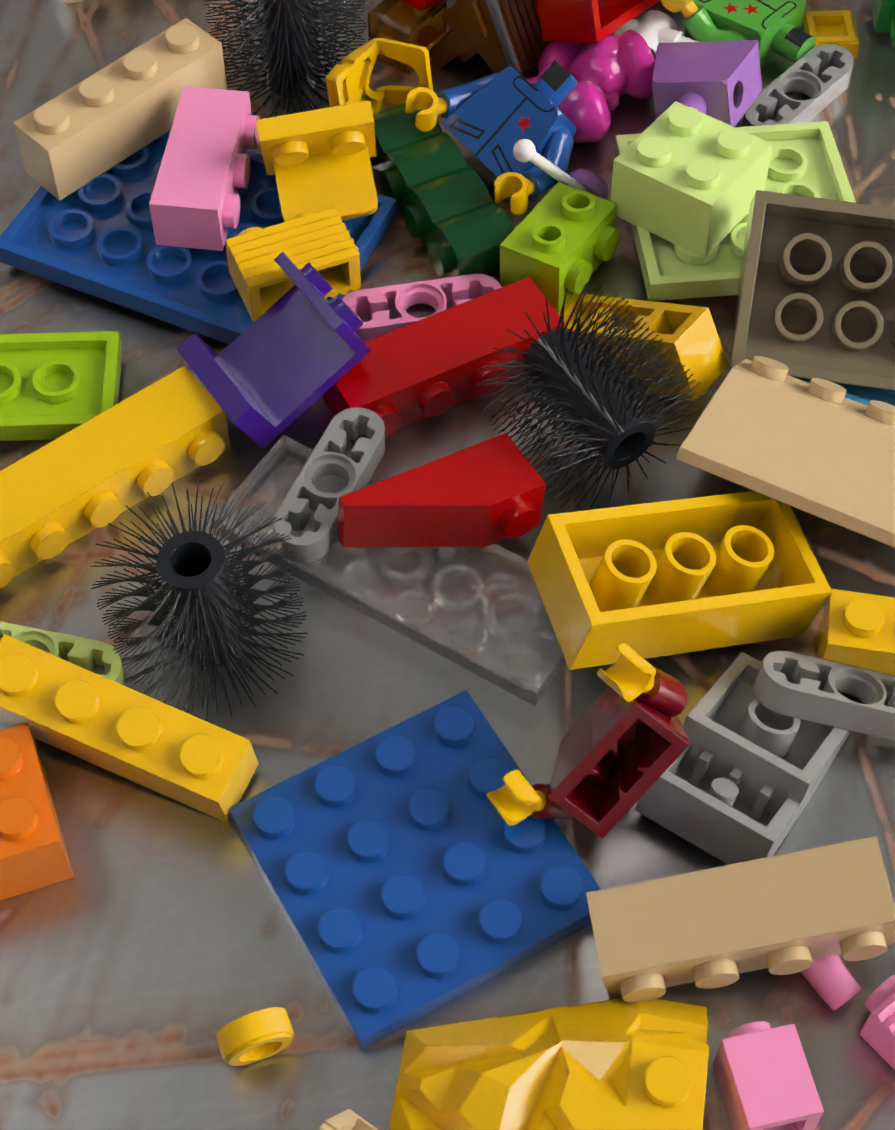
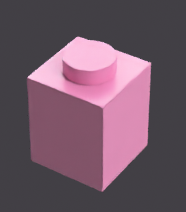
M765 1021L752 1022L731 1030L727 1034V1038L721 1040L713 1068L732 1130H815L824 1110L795 1024L771 1028L770 1023Z

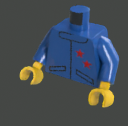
M555 60L533 85L513 67H508L501 72L439 91L437 94L425 87L415 88L406 97L405 112L412 114L415 111L422 110L416 114L415 126L423 132L430 131L435 127L437 115L445 118L442 125L497 176L494 183L495 203L499 204L505 198L511 197L510 212L520 216L527 211L528 204L533 198L556 185L558 181L530 161H518L513 155V147L518 140L528 139L534 143L537 153L567 173L574 143L573 136L576 133L577 127L557 107L575 88L578 81Z

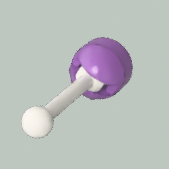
M521 139L515 143L513 155L518 161H530L558 182L582 191H586L588 188L590 189L589 193L606 200L608 199V185L595 172L579 168L567 174L537 153L532 141Z

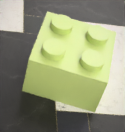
M675 101L614 159L610 201L617 203V217L706 258L747 215L756 190L765 191L772 143L751 135L743 129L733 127L699 112L693 107Z

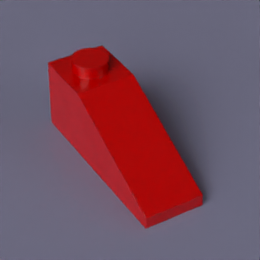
M504 433L340 496L338 501L337 539L343 548L487 547L507 538L521 537L533 527L540 525L546 483L508 434Z

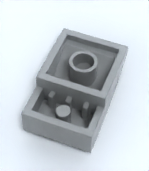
M743 652L687 715L683 728L690 740V745L638 800L635 811L728 865L770 857L775 854L851 732L846 729L781 715L763 706L753 692V684L762 663Z

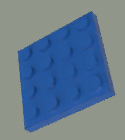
M467 690L229 809L230 820L361 1051L590 925L591 918L586 892L601 890L554 819H538L530 815L520 823L509 826L486 797L488 792L495 791L505 785L503 777L507 773L519 769L521 773L522 771Z

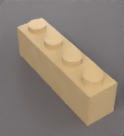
M185 18L15 121L13 125L25 173L60 201L169 132L172 128L184 86L227 90L222 43L188 18Z
M877 836L586 892L601 978L609 998L622 996V999L626 1002L654 1000L666 993V987L695 982V986L701 989L724 987L736 982L739 979V973L768 968L769 973L773 975L793 974L810 968L813 965V959L842 954L843 959L847 961L867 960L884 954L887 951V945L895 944V902Z

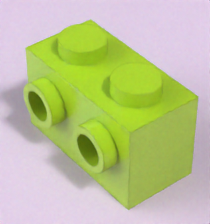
M558 182L500 244V285L504 287L530 276L555 311L559 312L562 309L566 288L568 290L565 304L574 294L582 292L585 284H588L591 274L603 261L608 262L614 256L620 242V230L616 229L617 203Z

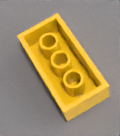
M756 491L549 514L545 519L527 561L569 670L614 664L621 655L616 648L622 643H627L641 657L649 659L803 636L832 593L791 506Z

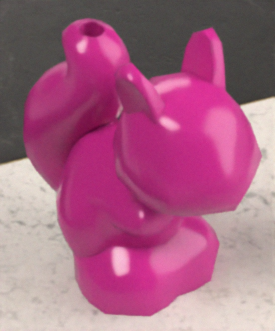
M630 29L617 36L608 35L598 43L552 41L541 54L538 63V76L525 78L533 85L554 60L578 81L575 88L557 107L577 127L573 141L576 143L599 142L609 130L611 121L610 111H613L619 105V97L623 93L645 99L653 93L652 77L655 59L646 40L639 33Z

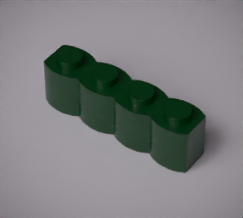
M406 103L373 113L377 157L370 158L371 167L379 176L383 194L397 199V205L403 211L404 221L410 235L414 239L420 238L427 246L429 258L435 272L440 276L445 274L446 277L468 274L493 276L500 273V244L515 227L505 211L497 203L493 202L488 189L479 175L471 167L467 166L458 146L448 134L442 131L438 120L432 130L423 132L415 126L416 114L422 110L408 114L405 112Z

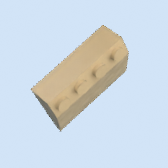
M754 356L753 361L745 359L732 367L680 446L676 459L895 548V406L877 400H870L868 406L846 398L847 390L836 383L820 378H812L810 383L787 375L789 367L785 364L763 356Z

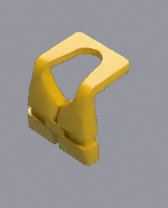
M385 38L370 40L344 57L340 64H336L325 77L329 106L334 107L370 100L372 112L376 113L381 110L386 102L395 105L406 103L408 93L415 88L425 87L433 90L429 51L426 47ZM381 54L411 66L419 77V85H389L375 90L370 89V77L378 55Z

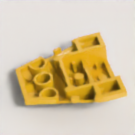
M621 997L599 1002L543 1009L541 1011L406 1031L388 1130H702L709 1059V1045L706 1044L708 1030L707 1007L660 999L645 1002H626Z

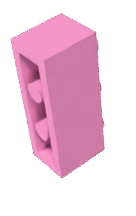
M183 87L149 202L156 245L223 251L229 228H237L240 218V196L238 191L239 188H247L250 180L251 162L248 154L249 149H257L259 145L255 120L260 119V117L251 113L248 91Z

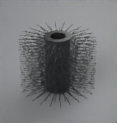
M205 0V1H203V2H208V1H223V0ZM227 0L230 3L205 4L221 5L218 7L208 6L213 8L208 11L214 10V12L206 13V15L215 12L219 14L206 16L205 18L226 15L225 18L206 19L220 20L219 22H208L218 23L211 25L218 26L211 30L219 29L212 32H223L211 34V36L228 33V36L214 37L224 38L218 40L222 41V49L227 50L223 52H231V54L223 55L228 56L224 58L226 59L224 60V65H226L225 67L234 66V68L225 70L236 69L234 72H225V74L232 73L226 76L228 77L226 82L240 77H250L227 83L228 85L247 80L244 84L228 86L227 88L240 86L236 89L238 91L247 85L253 84L241 90L244 91L263 83L259 88L248 91L249 93L256 91L250 97V102L272 91L261 107L254 113L255 115L262 107L264 109L267 102L272 97L274 99L276 94L280 98L270 117L277 108L276 117L282 97H285L283 111L286 98H289L287 114L291 98L295 113L294 98L296 97L298 98L301 112L303 110L299 97H301L304 107L302 96H305L312 110L311 104L317 109L307 95L311 93L314 98L312 92L322 102L324 100L329 104L315 90V88L327 91V89L317 86L320 84L326 87V82L320 79L326 76L318 74L324 73L327 75L328 73L326 72L331 71L327 67L333 68L336 64H340L336 62H340L342 59L337 57L347 56L351 53L348 52L349 50L354 51L357 49L350 48L349 46L364 45H348L351 42H367L353 41L355 39L365 40L355 38L362 36L356 35L359 33L354 31L366 30V28L359 30L348 29L367 26L347 27L349 26L348 24H366L352 23L354 21L364 22V20H354L357 18L361 19L355 16L362 15L363 13L357 15L353 13L364 12L365 10L349 11L365 9V7H347L365 6L353 4L354 2L363 3L361 1L333 0L331 2L332 0H319L321 3L318 4L314 3L318 0H253V2L249 3L242 0ZM340 1H346L342 4H332ZM226 5H236L230 8H223ZM228 9H229V10H237V11H235V12H226V11H224V10H228ZM340 15H341V16H347V17H344V18H335L336 16H340ZM339 20H347L341 23L336 22ZM228 24H239L235 26H225ZM337 34H345L346 36H336V35H337ZM340 38H347V39L342 40V41L336 40V39H340ZM232 42H243L239 44H229ZM337 52H346V54H334V53H337ZM235 60H245L241 62H232ZM321 61H326V62H329V63H327V64H322ZM243 72H249V73L244 74V75L236 76V75H238V74H240V73H243ZM261 77L266 78V79H264V80H262V81L254 82V81L258 80V79L261 78ZM267 87L270 88L269 90L265 91V92L262 93L261 95H259V96H257L256 98L252 99L253 97H255L256 95H258L260 92H262V91H263L264 89H266Z
M587 283L564 328V308L568 288H566L557 329H550L547 298L548 324L544 313L543 316L548 332L544 334L541 330L543 336H541L529 315L525 312L540 338L535 340L523 329L535 341L532 343L507 329L532 346L529 350L522 346L527 351H519L506 347L508 349L492 348L526 355L522 360L481 367H516V369L475 385H480L524 368V371L518 375L485 384L486 386L508 380L504 383L495 384L500 386L475 401L507 383L508 385H513L481 401L484 402L503 393L496 400L489 402L491 404L485 408L487 409L497 400L510 396L508 399L499 402L501 404L484 416L505 403L496 414L491 416L492 418L489 421L498 413L507 408L509 409L502 416L496 418V421L491 426L503 416L508 414L509 416L494 430L502 424L504 425L510 418L513 419L498 434L504 432L506 428L518 421L507 434L520 427L510 438L522 432L520 437L514 441L515 443L520 438L526 436L517 446L518 448L530 440L521 452L534 445L524 455L526 456L535 451L528 461L534 456L539 455L531 465L544 458L536 466L535 470L546 464L538 473L540 474L548 470L542 479L552 474L545 482L546 484L557 477L546 490L560 483L549 495L567 481L559 494L551 501L567 490L562 496L563 498L577 481L581 479L576 492L560 508L581 489L576 497L577 499L588 481L596 474L595 482L575 509L597 482L592 495L593 498L600 479L607 468L610 470L590 509L612 470V490L608 503H610L620 468L626 466L628 493L629 475L631 478L628 466L630 463L636 460L648 479L638 458L642 456L649 462L642 455L646 453L664 462L647 452L648 447L651 444L663 446L681 445L657 443L653 441L654 437L692 429L693 427L680 429V427H663L699 411L659 427H655V425L667 418L690 411L687 410L674 414L704 396H699L675 411L666 412L672 406L695 395L694 393L682 399L700 383L687 393L671 398L695 381L694 379L682 387L694 373L675 384L685 374L683 373L675 378L684 366L671 376L669 375L680 362L666 371L665 369L678 356L663 365L665 360L674 351L660 362L658 361L670 348L654 360L652 359L664 347V344L648 355L662 338L647 350V346L657 336L644 346H642L652 333L637 343L642 335L649 330V327L631 340L647 323L645 322L638 330L629 334L642 320L640 319L630 329L626 330L628 325L639 316L638 314L620 328L625 320L634 314L633 310L627 317L615 324L623 314L628 312L627 310L632 305L621 315L613 319L614 315L624 306L622 305L606 320L613 308L622 301L617 300L613 307L602 314L618 293L601 313L599 310L597 318L593 321L598 308L611 296L610 294L603 302L601 300L598 307L592 312L603 293L602 291L587 317L580 324V317L603 284L582 311L584 293L570 329L567 326ZM606 313H608V314L606 315V317L603 319V321L601 322V324L598 326V322H597V321H598L601 317H603ZM593 315L589 325L581 331L585 322ZM606 325L602 334L595 338L596 332ZM593 326L592 331L587 334L589 329ZM606 336L605 340L598 344L600 339ZM618 336L616 341L613 343L614 340L612 339ZM636 338H638L631 346L630 343L634 341ZM620 341H622V343H621L620 346L614 347V346L619 345V344H617V343H619ZM622 352L619 358L613 360L617 353ZM635 352V353L632 355V357H631L630 359H629V357H628V360L626 361L627 356H628L629 354ZM653 355L648 362L644 363L645 359ZM639 356L636 362L630 363L634 361L633 359ZM656 359H658L657 362H656L654 365L649 366V365H650L651 363H653ZM523 362V364H521V365H505V364ZM634 364V366L626 370L627 366ZM664 366H666V367L657 375V373L659 372V370H660L661 368H663ZM639 367L637 373L630 376L633 369ZM651 368L647 375L642 377L644 371ZM671 370L665 378L661 379L663 374ZM656 372L653 378L645 380L646 378H648V376ZM674 374H676L672 380L666 382V381H667L668 379H670ZM525 375V376H524L522 379H520V380L512 381V380H514L515 378H517V377H519V376ZM651 380L649 383L643 386L644 382ZM683 382L672 394L662 396L665 392ZM656 383L652 390L646 392L650 385ZM520 384H523L517 391L506 396H503L512 388ZM668 384L663 392L653 395L658 388ZM526 390L523 395L514 397L521 391ZM682 396L670 406L658 411L667 401ZM667 397L662 402L656 404L660 398ZM516 398H520L519 400L511 401L510 403H512V404H510L509 406L505 407L510 400H513V399H516ZM521 401L526 402L524 405L516 408ZM535 402L534 405L530 409H528L530 403ZM540 407L536 413L531 414L534 409ZM671 413L664 418L657 419L662 414ZM534 419L538 420L537 423L529 426ZM548 420L547 424L544 427L540 428L542 423ZM553 425L550 431L544 432L546 428ZM680 429V430H675V431H670V432H664V433L656 434V431H659V430ZM536 432L533 436L529 437V438L525 441V439H526L530 434ZM537 436H539L536 442L529 445ZM547 437H552L551 441L543 444ZM562 438V440L556 446H554L556 440ZM554 441L552 447L547 449L548 446H550L551 443ZM567 443L564 449L557 451L560 446ZM549 451L547 454L538 459L542 453ZM549 455H552L550 460L540 465ZM566 455L564 460L556 463L560 456ZM576 456L574 461L571 464L567 465L570 458ZM567 460L566 465L560 468L561 465ZM554 461V463L551 465V467L545 469L546 467H548V466ZM581 462L576 470L566 477L571 467ZM603 467L601 474L598 476L599 470ZM563 469V471L551 478L556 471ZM568 469L563 479L552 485ZM615 469H617L616 475H615V479H614V483H613L614 471H615ZM593 470L589 478L580 486L584 476ZM580 471L578 479L564 489L573 475Z
M197 479L194 519L191 504L192 527L187 488L189 531L186 532L173 483L172 487L183 533L179 534L163 495L161 496L167 508L166 512L171 522V527L149 492H147L173 537H171L153 507L154 513L170 539L166 537L159 524L156 523L157 527L140 506H138L160 534L126 506L147 526L162 544V547L132 521L130 522L147 536L150 541L121 522L118 523L136 535L108 523L137 538L153 554H150L125 537L124 539L142 551L113 538V540L129 548L107 541L104 542L117 547L97 543L95 545L128 551L129 554L143 563L140 564L118 554L136 564L109 556L125 563L101 559L113 563L95 562L96 564L107 565H91L90 567L128 566L142 573V575H137L123 568V570L135 576L132 577L114 571L130 578L106 574L118 578L100 577V579L111 580L95 581L105 583L92 584V586H100L91 588L94 589L127 581L139 582L143 585L139 588L128 583L137 588V590L119 585V587L133 592L118 589L112 590L125 593L105 592L119 595L101 596L110 598L98 599V601L106 600L96 603H104L97 606H103L99 610L125 597H148L145 601L133 597L142 602L141 604L124 600L138 606L117 603L133 608L111 606V608H120L122 610H106L120 612L106 613L103 615H114L102 617V619L111 617L102 621L110 620L104 625L114 621L108 627L115 626L108 629L120 628L107 632H115L108 636L117 634L110 639L122 634L113 641L121 639L114 643L125 642L113 646H120L113 649V651L122 648L115 652V654L126 649L119 654L120 656L131 649L124 655L125 657L139 646L131 656L121 658V660L127 659L122 661V663L129 661L122 666L131 663L124 670L139 661L130 669L132 670L147 657L135 670L137 671L153 655L143 671L126 680L140 674L129 682L131 683L142 676L134 683L135 685L150 673L140 684L142 685L160 666L148 683L150 684L168 660L158 681L143 694L156 685L147 695L149 696L163 682L154 695L155 697L172 675L162 694L163 696L178 670L173 690L163 702L167 701L178 686L169 703L170 705L183 683L176 705L178 706L194 665L187 702L184 708L185 712L198 679L191 711L192 715L197 692L199 695L200 679L204 666L203 708L207 666V721L210 679L213 701L214 679L216 711L218 714L215 666L218 668L230 714L233 718L221 665L224 664L241 706L243 707L235 683L236 678L257 709L232 667L233 664L253 695L233 659L237 662L247 680L250 682L247 677L248 675L264 694L265 692L245 668L250 670L271 690L278 694L258 676L240 652L273 681L275 680L256 664L254 660L282 678L284 677L270 667L273 666L294 676L265 661L251 646L280 665L282 664L266 653L269 652L291 663V661L271 651L295 659L299 658L279 651L303 656L304 654L277 649L263 639H268L288 649V647L270 638L296 645L279 638L302 642L301 640L287 637L306 638L304 636H294L293 634L308 633H283L267 625L271 624L293 631L276 624L299 628L298 626L284 623L303 624L291 621L306 620L291 619L307 616H295L306 613V611L286 615L272 610L296 613L279 608L300 610V608L285 606H303L288 605L304 602H292L303 599V597L294 599L301 596V594L291 597L297 595V592L285 593L300 591L288 590L301 588V586L292 587L300 583L290 585L298 582V580L290 583L294 578L289 577L297 575H286L298 573V571L290 572L297 570V568L288 570L295 567L292 566L284 569L292 565L289 564L279 569L286 564L285 562L271 571L280 561H294L282 560L295 558V556L286 557L294 555V553L288 554L292 552L289 551L281 554L289 550L286 549L276 554L283 549L281 548L270 555L275 550L273 549L262 558L270 549L268 548L258 560L255 559L260 551L253 560H249L252 552L256 549L289 540L291 538L284 539L289 537V535L282 537L285 535L282 534L276 537L280 534L279 532L268 539L273 534L271 533L258 544L266 535L265 533L252 547L250 546L257 536L248 548L244 549L249 539L247 537L282 518L272 522L277 518L275 517L264 524L271 518L269 517L255 528L260 523L259 521L245 535L255 521L253 520L243 535L237 539L245 525L244 523L236 539L231 542L235 529L267 503L266 501L253 511L259 504L258 502L242 519L249 509L248 507L233 526L242 509L240 508L227 533L224 534L232 514L231 511L248 490L246 489L229 511L238 492L236 493L224 516L220 519L228 497L226 498L211 534L217 509L216 502L224 484L223 481L207 520L214 489L212 488L208 508L205 512L202 532L203 495L201 496L199 531H197L196 514L199 479ZM214 508H215L214 515H213V519H212V523H211V526L209 527V534H208V533H206V529H207L208 523H209V521H210L211 515H212V513H213V510H214ZM229 516L221 538L217 540L219 528ZM232 533L228 544H226V545L223 546V543L226 541V539H227V538L229 537V535ZM247 538L242 549L236 551L238 545ZM145 543L156 547L159 550L158 555ZM130 552L141 554L152 563H146ZM249 555L247 561H242L246 556ZM264 562H278L263 576L262 574L273 563H271L260 575H258V573L263 568L264 564L256 573V575L248 574V572H250L253 568ZM137 568L148 570L150 573L145 574ZM263 579L276 581L265 591L251 589L252 586ZM279 594H290V596H284ZM263 595L278 599L280 601L274 602L264 597ZM271 595H276V596H281V597H286V598L280 599V598H277V597H274V596H271ZM262 597L274 604L260 605L254 602ZM265 610L285 615V617L279 618ZM134 611L153 612L143 621L127 618ZM261 612H265L277 619H268ZM257 614H259V615H261L262 617H264L265 619L257 618V617H254V616L257 615ZM124 619H129V620H134V621H138V622L123 621V620H124ZM263 624L280 633H270L260 625ZM146 625L158 626L146 637H138ZM143 626L138 635L132 637ZM258 626L268 633L259 632L253 627ZM136 630L129 638H126L129 634ZM245 636H248L254 642L245 639ZM251 636H255L270 647L258 644ZM161 638L159 645L152 649L156 640ZM155 639L149 651L142 653L150 641ZM148 641L140 654L134 655ZM245 645L246 647H248L257 656L247 652L243 648V646ZM164 649H168L165 658L157 663ZM161 650L154 665L147 668V666L150 664V662L153 660L156 654ZM182 653L181 659H180V660L178 661V663L173 667V665H174V663H175V660H176V658H177V655H179V654ZM173 658L174 661L172 663L170 671L162 677L169 662ZM188 659L186 671L178 681L185 660ZM196 664H199V669L195 678Z

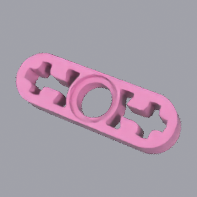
M468 274L362 289L347 294L342 300L359 319V316H368L370 321L362 322L363 325L355 331L362 341L366 342L426 318L414 317L406 312L414 304H428L436 309L434 313L436 314L447 309V302H452V307L502 288V286L491 276ZM395 310V319H390V311Z

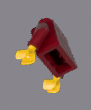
M627 643L620 644L616 648L621 653L617 661L609 669L604 671L600 668L597 672L598 677L609 686L569 729L560 743L551 783H540L531 786L519 769H516L503 777L504 786L495 791L488 792L486 797L509 826L520 823L530 815L538 819H577L603 839L690 745V740L677 717L682 713L688 702V694L683 684L673 676L653 667Z

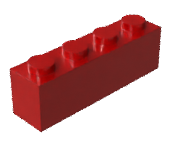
M529 276L366 341L364 343L371 351L323 394V399L334 416L345 409L354 407L366 408L377 413L383 420L386 438L400 428L427 417L439 416L453 406L477 396L485 395L500 386L495 384L504 383L508 380L486 386L485 384L509 378L524 371V368L475 386L478 383L516 369V367H481L522 360L526 355L492 348L508 349L506 347L519 351H527L522 346L528 350L532 346L507 329L532 343L535 341L523 329L535 340L540 338L525 312H527L541 336H543L541 330L544 334L548 332L543 316L544 313L548 324L546 297ZM547 300L550 329L554 330L557 329L560 316ZM523 362L511 363V364H505V365H521V364H523ZM525 375L519 376V377L515 378V379L512 380V381L521 379V378H523ZM359 434L355 440L350 441L354 446L360 437L368 438V436Z

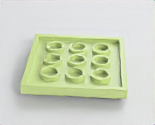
M828 121L736 127L772 143L765 191L856 203ZM641 133L616 135L615 158ZM749 212L706 258L652 234L642 227L631 224L648 300L659 301L738 295Z

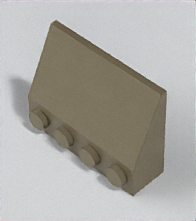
M756 190L750 203L730 369L745 359L753 361L754 356H763L788 366L789 371L787 375L794 378L806 380L820 378L836 384L895 392V208Z

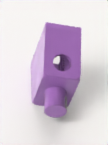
M758 40L659 43L652 77L656 119L677 101L735 127L762 91Z

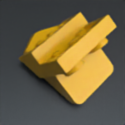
M370 100L255 120L267 175L275 174L284 222L292 220L297 214L304 211H314L317 213L334 207L337 208L338 215H341L342 221L368 216L376 212L378 209V199L370 158L377 157L375 124Z

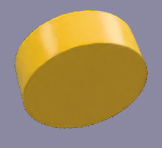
M282 1007L266 1008L249 1013L226 1024L216 1033V1040L224 1063L231 1066L248 1065L269 1058L287 1048L295 1037L287 1011Z

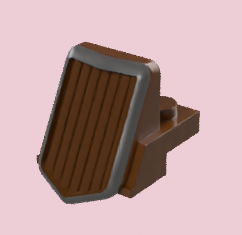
M457 0L442 14V17L451 29L428 51L440 67L457 56L464 63L478 52L494 73L501 72L508 67H513L524 78H531L538 71V63L543 50L552 41H543L541 23L536 14V0Z

